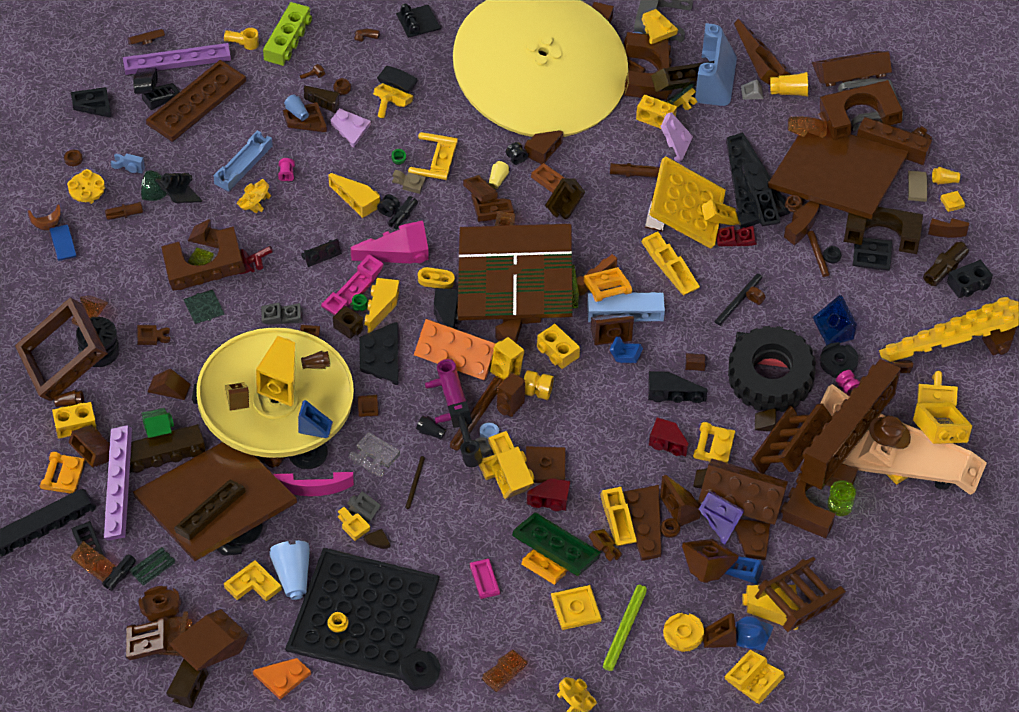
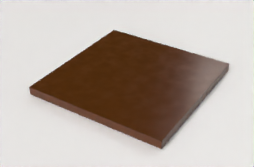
M807 121L768 182V188L790 195H797L800 198L872 220L906 161L909 151L852 134L833 140L828 127Z
M224 442L133 491L134 497L194 561L297 503V498L254 455L238 451ZM230 479L245 487L246 492L191 540L175 532L174 527Z

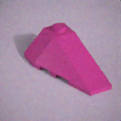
M423 221L399 226L400 230L392 233L387 231L383 233L381 238L376 240L368 239L350 247L351 260L363 261L368 255L373 256L380 262L411 264L423 263L425 260H429V249Z

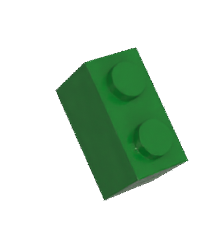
M165 408L141 413L148 438L172 433L170 428L174 427L172 415L170 412L167 413Z

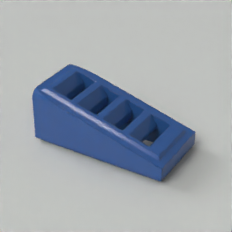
M739 556L738 560L725 574L757 584L763 571V565L761 560ZM736 563L739 564L738 568L734 569Z

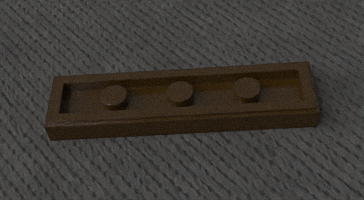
M230 479L174 527L175 532L191 540L246 492L245 487Z

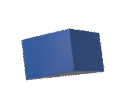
M304 400L298 416V433L328 438L333 421L308 401Z

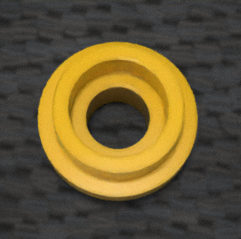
M341 612L333 613L328 619L329 629L333 632H343L348 627V618Z

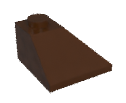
M598 315L591 317L590 328L594 345L611 344L614 342L615 337H621L623 342L632 341L634 317L625 315Z
M667 475L662 476L660 499L672 518L678 522L680 527L700 519V502L695 500L689 491Z
M714 539L683 542L682 544L690 573L704 583L719 580L739 557Z

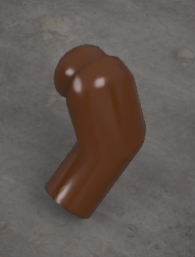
M369 28L356 30L354 39L360 42L364 40V37L378 39L380 31Z

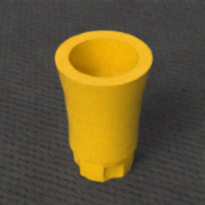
M807 72L779 76V78L770 77L771 94L808 97Z

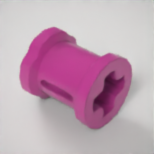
M283 158L279 161L280 172L278 173V179L280 181H293L295 162L290 158Z

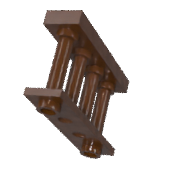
M817 404L810 415L799 416L792 406L788 407L751 459L760 473L764 474L771 463H783L788 472L796 471L804 459L802 456L805 449L811 447L815 436L820 435L824 425L831 421L832 416L824 404ZM780 450H784L781 455H778Z
M814 557L808 560L802 559L795 567L770 581L764 580L758 586L759 591L755 598L759 599L767 594L786 615L787 621L782 627L787 632L833 607L846 593L842 586L834 590L832 588L829 589L810 569L816 560ZM805 574L824 595L822 597L820 595L817 596L799 576ZM792 580L810 599L811 603H805L787 583ZM780 588L799 609L797 611L795 609L792 610L774 590Z

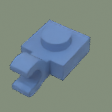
M127 153L125 156L115 154L114 157L117 162L111 161V167L114 169L125 167V170L131 173H143L145 169L143 157Z

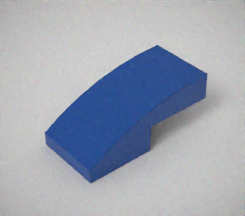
M68 224L49 228L58 261L76 257Z

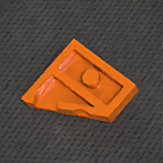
M295 658L255 669L253 675L274 695L282 699L310 676L311 671L299 659Z

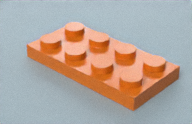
M425 319L414 356L437 364L444 359H451L455 362L457 371L486 380L492 363L493 348L496 343Z

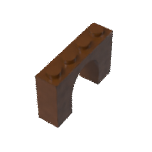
M627 32L623 43L627 57L647 60L658 71L671 67L672 59L669 58L671 45H668V38L651 45L649 35ZM628 71L625 79V96L642 98L645 94L659 100H667L668 94L671 95L672 90L656 92L651 75L654 73Z
M888 80L820 97V111L833 140L851 135V122L846 111L855 105H867L874 108L884 124L894 125L902 123L903 110Z
M234 226L216 231L219 252L214 260L205 265L195 266L187 263L180 242L161 246L168 280L173 291L183 290L246 272Z
M842 463L826 486L849 494L856 480L858 469ZM800 472L796 479V488H791L788 495L790 499L788 503L784 502L780 513H783L782 521L827 538L834 524L836 514L820 508L808 500L805 492L813 486L801 480L802 473Z

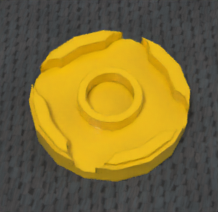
M677 613L665 622L663 629L664 639L675 650L681 652L691 651L702 643L704 626L701 620L693 614Z

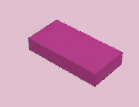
M490 559L471 562L470 569L480 599L500 595Z

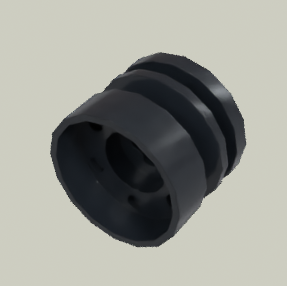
M92 317L90 320L107 352L92 367H104L114 362L119 355L117 329L114 323L107 318ZM78 326L76 339L80 353L88 344Z

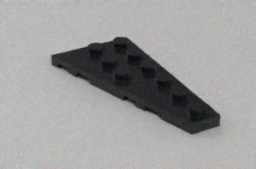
M742 132L729 136L726 139L740 229L759 224L745 189L746 181L741 167L742 164L757 162L760 159ZM760 161L768 186V182L770 181L771 177L766 171L762 162ZM768 188L772 192L779 217L790 214L788 208L785 207L786 201L781 193Z

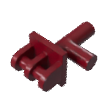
M268 246L252 255L241 249L246 272L239 274H245L250 271L255 272L253 262H255L257 270H262L263 263L261 258L273 253L272 247Z

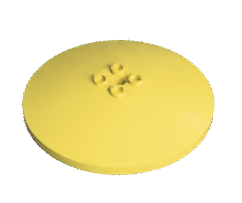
M289 328L257 329L228 340L209 356L200 371L197 382L198 409L209 430L222 442L238 451L271 458L302 454L330 440L346 422L351 412L354 396L352 375L341 355L320 338ZM277 336L288 338L295 342L296 367L294 404L292 407L281 402L272 403L271 398L257 393L256 368ZM322 350L323 352L328 351L330 367H326V369L302 368V357ZM244 382L249 389V408L230 411L225 385ZM304 400L308 401L333 421L328 438L298 433V416Z

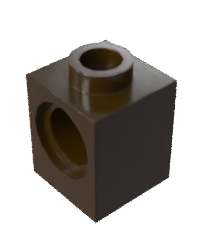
M344 306L333 316V328L351 339L362 332L363 317L347 306Z

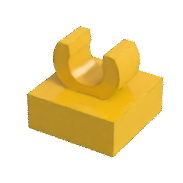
M691 86L672 103L677 107L683 105L685 110H689L692 108L689 102L693 105L697 103L696 98L692 97L696 91Z

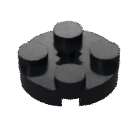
M839 342L830 343L822 350L820 366L833 378H837L840 373L846 370H851L854 373L858 366V354L850 345H840ZM836 358L843 360L842 362H837Z
M414 648L403 655L398 665V671L403 682L411 690L417 691L419 689H428L436 683L441 666L438 658L432 652H425L421 648ZM415 665H418V667H423V668H424L423 671H422V673L417 672V671L415 670V669H416V666H415Z

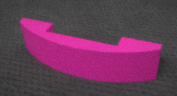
M368 255L357 266L358 271L337 293L333 292L321 304V307L334 315L344 306L349 308L353 296L363 294L371 286L384 264L373 256Z
M333 472V479L294 480L293 473L273 474L292 494L299 496L330 495L346 490L354 485L353 472Z

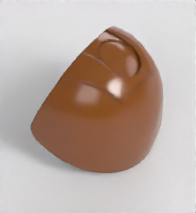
M57 205L53 213L41 218L34 217L31 211L28 210L31 223L44 231L56 227L61 216L60 205Z

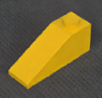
M333 173L328 175L329 186L362 218L377 210V205L381 199L377 191H373L368 185Z

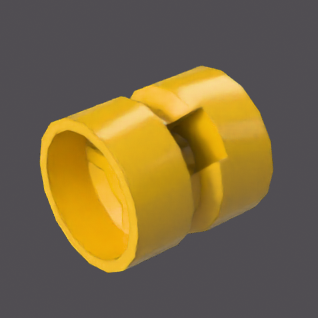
M527 370L524 376L525 395L532 397L535 394L537 398L549 400L554 376L547 374L539 376L538 372Z

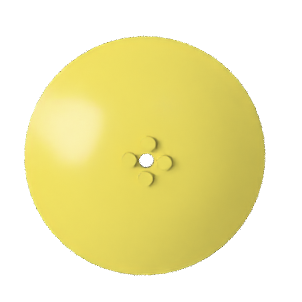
M486 0L465 18L458 30L453 47L455 76L469 102L490 121L521 135L533 137L538 133L561 130L563 131V137L585 131L604 120L616 108L625 90L628 62L622 41L612 25L598 11L581 0ZM544 51L547 53V55H540L539 52Z

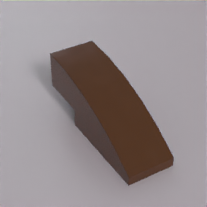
M809 201L795 211L792 222L785 227L784 238L793 245L801 241L814 225L819 213L820 204Z

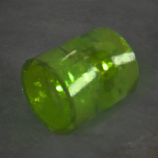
M841 480L832 484L827 502L830 512L835 513L836 516H846L851 513L856 496L854 485Z

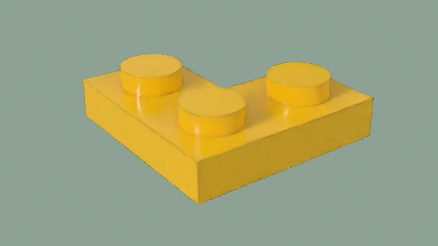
M507 431L488 437V442L494 455L484 458L479 465L485 480L495 477L489 464L497 454L515 448Z
M256 560L224 582V588L236 600L254 589L265 601H268L282 590L281 585Z

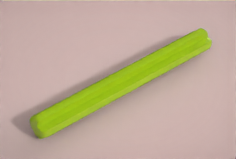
M637 585L604 660L603 668L605 670H614L646 595L647 588L645 586Z

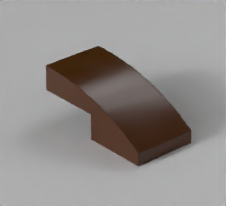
M932 218L928 235L947 238L965 237L970 223L954 218L951 219L950 223Z

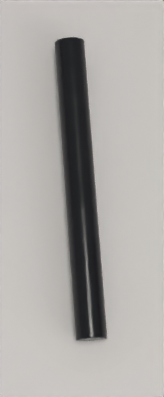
M757 273L714 321L717 325L721 326L745 299L749 288L755 287L761 281L762 276Z

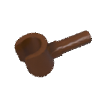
M316 64L310 72L299 76L301 79L313 75L320 78L325 75V72L321 65Z

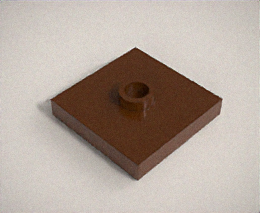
M526 446V465L533 472L534 483H543L550 478L565 480V447Z

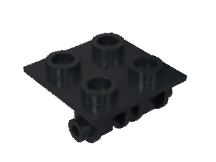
M404 3L401 5L400 12L396 13L408 38L441 29L429 4L411 9L410 5Z
M165 173L161 179H155L160 188L175 203L202 202V199L188 186L192 181V175L189 173Z

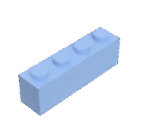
M633 292L627 295L623 293L595 302L593 294L588 293V322H591V317L598 315L633 316L634 321H664L663 293Z

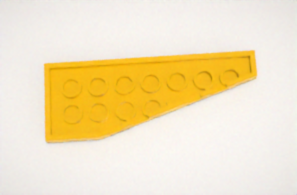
M1008 297L999 298L995 303L985 304L978 310L966 312V315L951 318L949 322L937 324L932 329L922 330L913 337H905L901 342L888 344L886 348L879 350L880 356L891 362L913 356L915 351H932L931 347L941 345L943 348L969 341L974 335L988 336L991 335L990 331L1000 329V332L1019 326V302Z

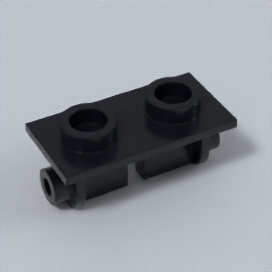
M335 239L312 249L304 250L301 256L303 260H306L307 266L311 267L342 253L339 241Z

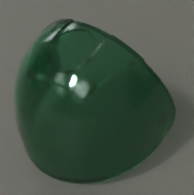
M152 170L145 172L141 185L142 200L157 201L167 195L155 181V179H161L163 175Z

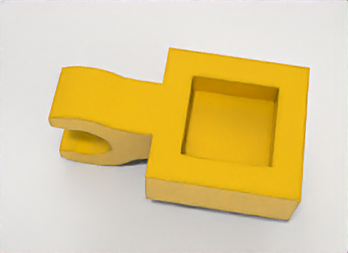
M345 507L338 510L340 514L338 518L343 522L342 529L354 541L370 531V525L358 513L352 516Z

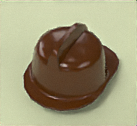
M879 417L872 420L869 425L871 437L880 445L904 449L910 444V433L897 417Z

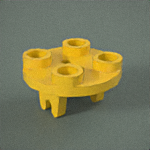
M88 169L75 175L67 183L70 196L79 202H89L92 204L94 200L100 198L105 190L102 177Z
M261 179L254 185L250 183L245 187V194L237 201V205L243 210L250 209L255 213H258V211L262 212L264 208L259 202L262 199H270L271 195L268 192L269 184L264 179Z
M565 677L559 683L560 691L557 696L559 699L564 697L571 705L567 712H590L597 704L595 698L586 689L587 684L580 678L575 680Z

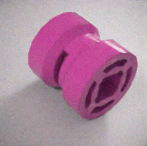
M851 370L843 371L836 378V383L839 387L843 388V392L850 396L848 391L853 390L854 387L857 388L860 383L859 380L855 379V375Z

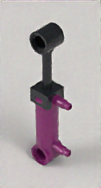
M444 359L437 364L439 378L425 383L427 389L442 386L449 413L435 417V422L443 423L451 420L453 428L460 427L464 440L460 447L463 462L467 467H477L482 463L483 457L480 444L476 440H472L467 425L472 424V419L456 364L451 359Z

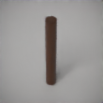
M809 231L807 235L822 277H827L830 274L814 231Z

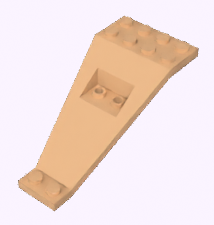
M831 384L828 386L821 403L824 404L828 412L833 416L835 411L841 409L843 401L845 399L848 400L849 396ZM907 424L904 425L911 436L908 447L897 449L880 445L873 440L868 430L843 462V464L856 468L859 471L953 483L970 495L975 493L987 462L972 451L953 443L933 444L921 430Z

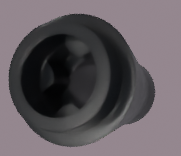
M422 415L416 426L419 433L436 437L440 440L446 432L445 428L441 427L429 416Z

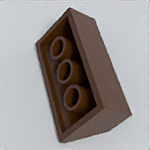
M873 51L812 62L819 82L826 84V87L834 86L839 81L844 83L853 81L856 78H859V80L869 79V76L876 75V78L886 77V73L892 72L889 51Z

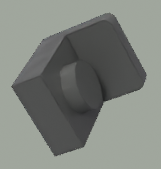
M363 491L357 496L353 495L347 502L349 505L347 510L358 513L367 522L372 520L381 506Z

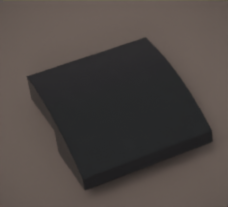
M863 237L862 245L854 244L852 266L890 271L892 241Z

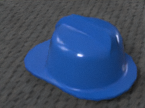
M746 616L735 622L737 646L764 650L774 628L771 624L762 622L752 616Z

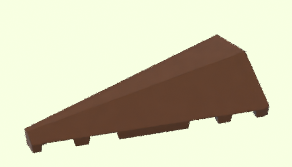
M738 18L734 25L759 78L770 85V77L779 78V76L793 75L786 70L787 67L778 61L776 56L761 40L753 36L754 33L750 29L748 30L743 24L744 22Z

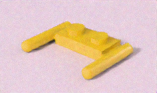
M420 132L418 135L419 139L438 142L431 169L409 167L408 172L420 176L447 180L458 138Z

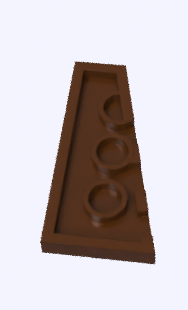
M659 485L624 491L623 495L625 503L628 504L637 541L636 546L641 561L661 557Z

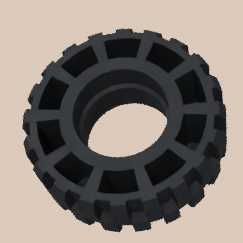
M763 326L761 329L755 328L750 330L749 334L746 333L740 337V342L738 341L734 344L730 353L728 367L729 384L734 389L736 397L742 398V403L747 406H753L755 410L776 409V411L784 412L789 406L794 408L799 405V401H804L808 397V392L813 387L816 371V359L813 355V350L809 344L806 345V340L802 336H797L796 332L790 329L786 330L780 326ZM764 359H776L783 362L790 372L782 378L768 379L759 375L755 371L754 366Z

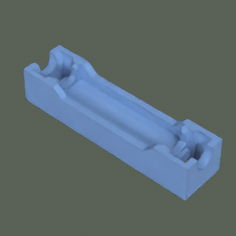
M257 130L226 166H222L213 175L214 184L229 192L272 147V138L269 136L264 138L262 133Z

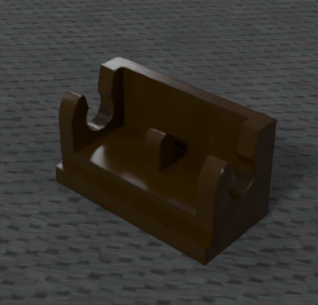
M562 178L545 204V207L556 218L559 217L560 213L564 219H568L585 194V191L575 178Z
M183 659L166 692L167 696L174 698L172 702L192 709L209 675L207 669L204 668L197 671Z

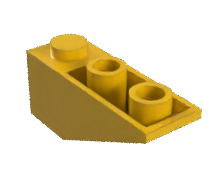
M377 278L376 284L372 285L371 296L373 298L372 300L369 299L368 311L370 312L369 315L366 314L364 323L365 326H368V333L372 332L396 307L399 296V280Z

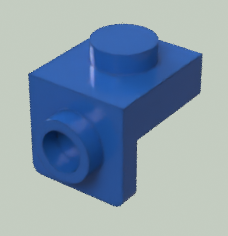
M615 337L610 347L611 354L615 361L619 363H637L643 350L641 344H624L621 337Z

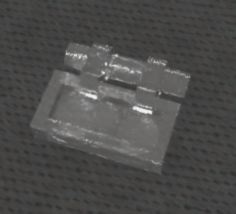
M368 432L357 444V450L360 452L356 454L352 451L348 458L353 460L357 466L361 465L368 469L370 474L382 477L385 471L379 467L384 465L389 468L400 456V450ZM369 456L370 458L374 459V461L371 463L365 458Z

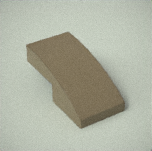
M908 171V200L927 202L926 172Z

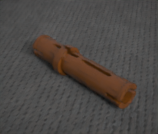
M611 163L610 175L658 178L660 167L631 165V163Z

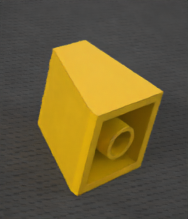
M277 336L256 368L257 393L291 407L294 404L295 342L288 338Z

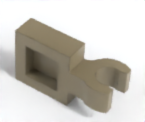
M395 170L392 175L394 177L393 183L403 185V190L420 194L426 181L424 176L410 172L406 176L399 170Z

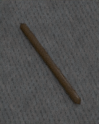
M424 456L420 457L405 506L406 509L411 507L424 464Z

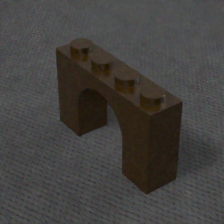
M879 207L871 220L848 213L843 242L862 245L864 232L868 228L886 227L899 235V252L917 254L923 214Z

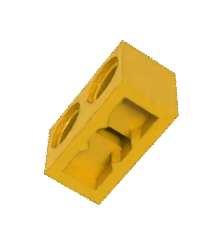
M644 94L637 106L636 120L661 129V124L666 114L672 112L676 117L677 106Z
M553 324L537 336L538 350L549 356L552 364L558 365L561 369L579 358L580 347L556 324Z
M509 337L503 341H498L493 348L490 372L503 380L511 372L519 376L524 349Z
M91 402L52 410L58 439L69 437L73 430L92 425L96 430Z

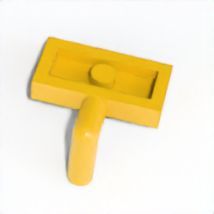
M384 83L374 88L373 94L381 99L378 117L380 118L385 117L388 102L391 101L396 106L405 107L413 100V95Z
M936 371L932 375L934 385L918 384L917 403L951 402L955 407L957 406L958 387L942 386L941 371Z

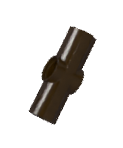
M956 242L946 253H940L934 265L923 275L925 282L931 286H937L949 275V272L956 270L958 264L969 253L966 244Z

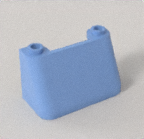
M706 23L702 58H707L709 61H714V63H703L700 65L695 98L697 103L725 106L731 101L737 56L722 28L715 24Z

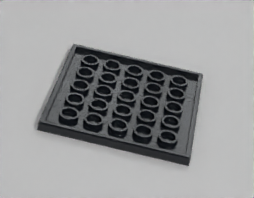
M323 548L285 650L402 680L399 675L398 665L407 651L417 647L440 576ZM341 612L348 618V627L343 632H333L329 629L328 619L333 613Z

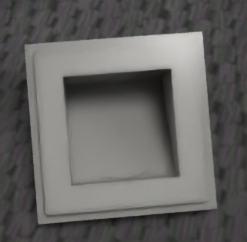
M757 79L741 86L743 100L764 99L762 86Z

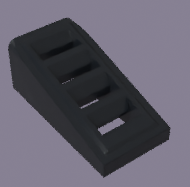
M173 83L156 87L154 93L142 94V100L150 110L166 104L180 91Z
M90 521L71 528L85 565L105 558ZM90 532L89 535L79 538V535ZM90 538L93 539V541L85 543L83 545L81 543L82 541L88 540ZM92 545L96 546L95 548L84 551V548H87ZM98 551L99 555L87 558L86 555Z

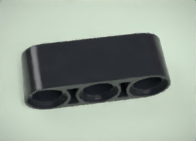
M156 67L140 68L137 70L133 79L135 94L154 93L158 83Z

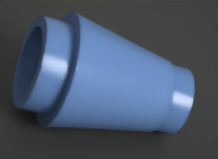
M290 95L284 102L285 108L298 119L304 121L308 118L309 113L299 96Z

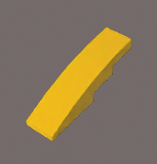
M658 231L642 239L641 242L652 259L683 296L700 288L682 257L676 255L670 244L666 245Z

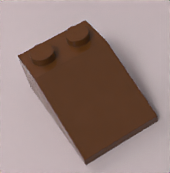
M220 609L204 616L171 641L170 646L192 667L199 671L242 652L249 634Z

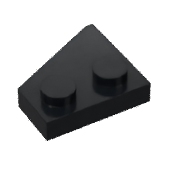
M106 87L71 92L73 110L111 117Z

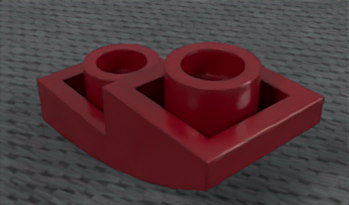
M734 226L718 229L717 245H757L754 226L735 230Z

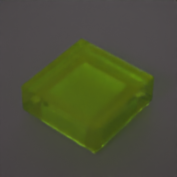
M196 247L188 263L195 266L205 265L211 261L214 255L212 252Z

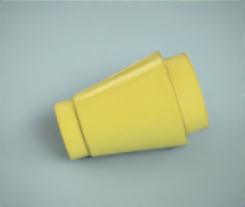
M497 161L493 164L488 183L492 188H499L509 174V166L502 161Z

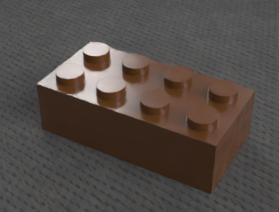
M711 459L698 502L702 503L707 493L711 491L743 509L742 515L775 525L788 481Z

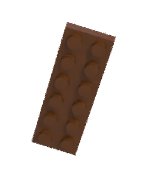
M219 60L148 117L146 125L173 142L246 82V76L222 60Z

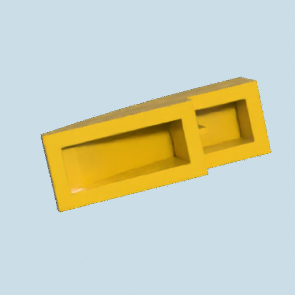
M622 487L602 490L600 496L616 546L636 543L628 504L625 503Z

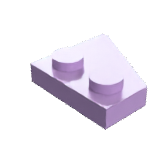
M339 108L332 117L331 124L335 129L339 130L343 138L345 137L350 142L352 147H355L371 125V121Z
M671 112L666 114L661 124V129L666 136L669 148L673 147L677 155L674 157L675 161L680 162L683 160L693 136Z

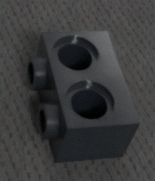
M980 259L949 272L947 284L958 298L970 297L976 291L988 289L993 274Z

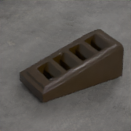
M304 86V99L312 103L317 102L320 107L336 113L339 106L338 92Z

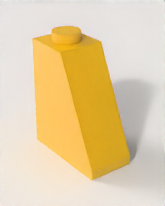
M747 585L746 593L742 594V604L746 606L747 613L783 626L787 621L785 613L767 594L759 599L755 598L759 591V585ZM789 585L797 594L796 585ZM780 588L774 590L792 610H798V607Z

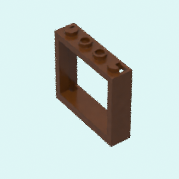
M71 297L15 345L38 395L48 401L54 400V396L60 395L107 354L83 304ZM74 316L88 346L45 382L31 351L70 317Z

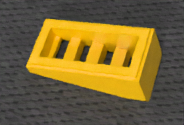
M712 199L701 207L705 221L727 225L739 224L736 209Z

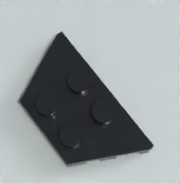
M397 322L359 337L360 371L372 374L381 380L384 378L395 385H398Z

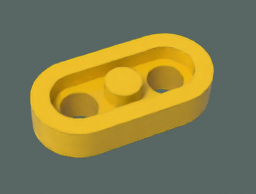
M425 267L418 271V282L425 287L450 289L455 284V276L448 270Z

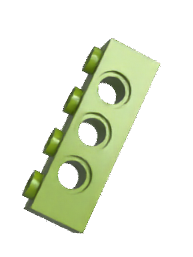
M290 2L263 48L265 61L284 66L286 60H290L293 48L296 49L298 46V39L304 36L306 25H310L312 21L310 7Z

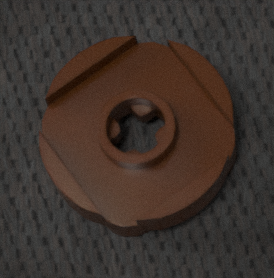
M167 586L153 587L144 592L145 596L142 599L141 597L139 598L140 611L147 617L148 621L153 622L161 617L175 616L179 613L181 601L178 591L174 588L172 591L167 589Z

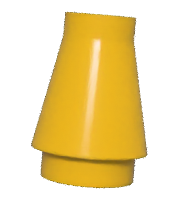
M942 167L933 169L932 182L937 183V185L959 183L960 181L959 172Z

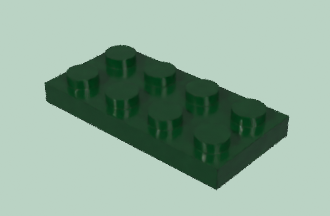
M536 512L517 526L512 533L513 537L576 576L582 574L598 560L601 554L597 549Z

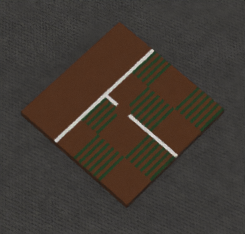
M571 224L460 227L458 320L572 317Z

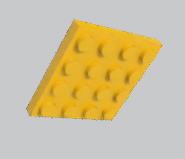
M665 156L661 160L649 215L706 247L712 248L715 246L719 223L705 221L701 207L711 199L723 203L726 190Z

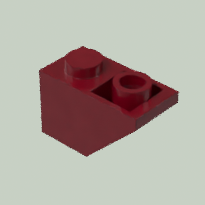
M657 417L650 434L649 446H652L655 450L669 451L675 456L682 455L686 457L689 443L677 424Z
M554 478L546 480L527 492V505H531L534 508H550L553 511H566L570 493V481Z

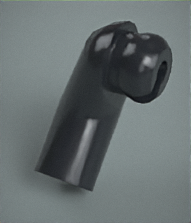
M226 543L217 548L223 556L242 554L241 545Z

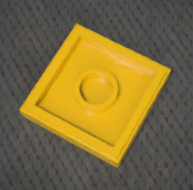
M590 585L551 593V599L562 630L601 622V616Z

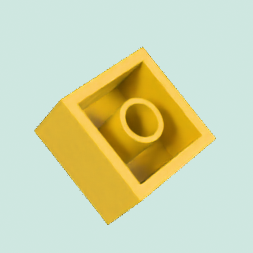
M519 447L497 454L489 463L504 499L527 491L534 483L533 472L527 468L525 463L526 456L523 451H520Z

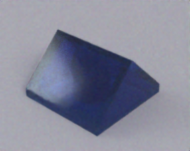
M842 295L837 296L812 317L826 345L834 342L850 341L855 337L857 323Z

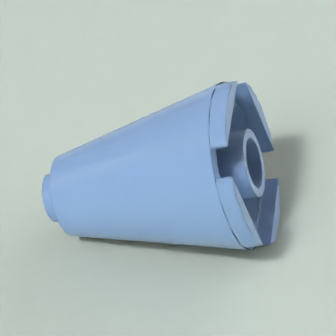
M295 540L296 544L289 545V541L276 544L269 551L284 592L292 600L301 599L307 591L310 548L309 543Z

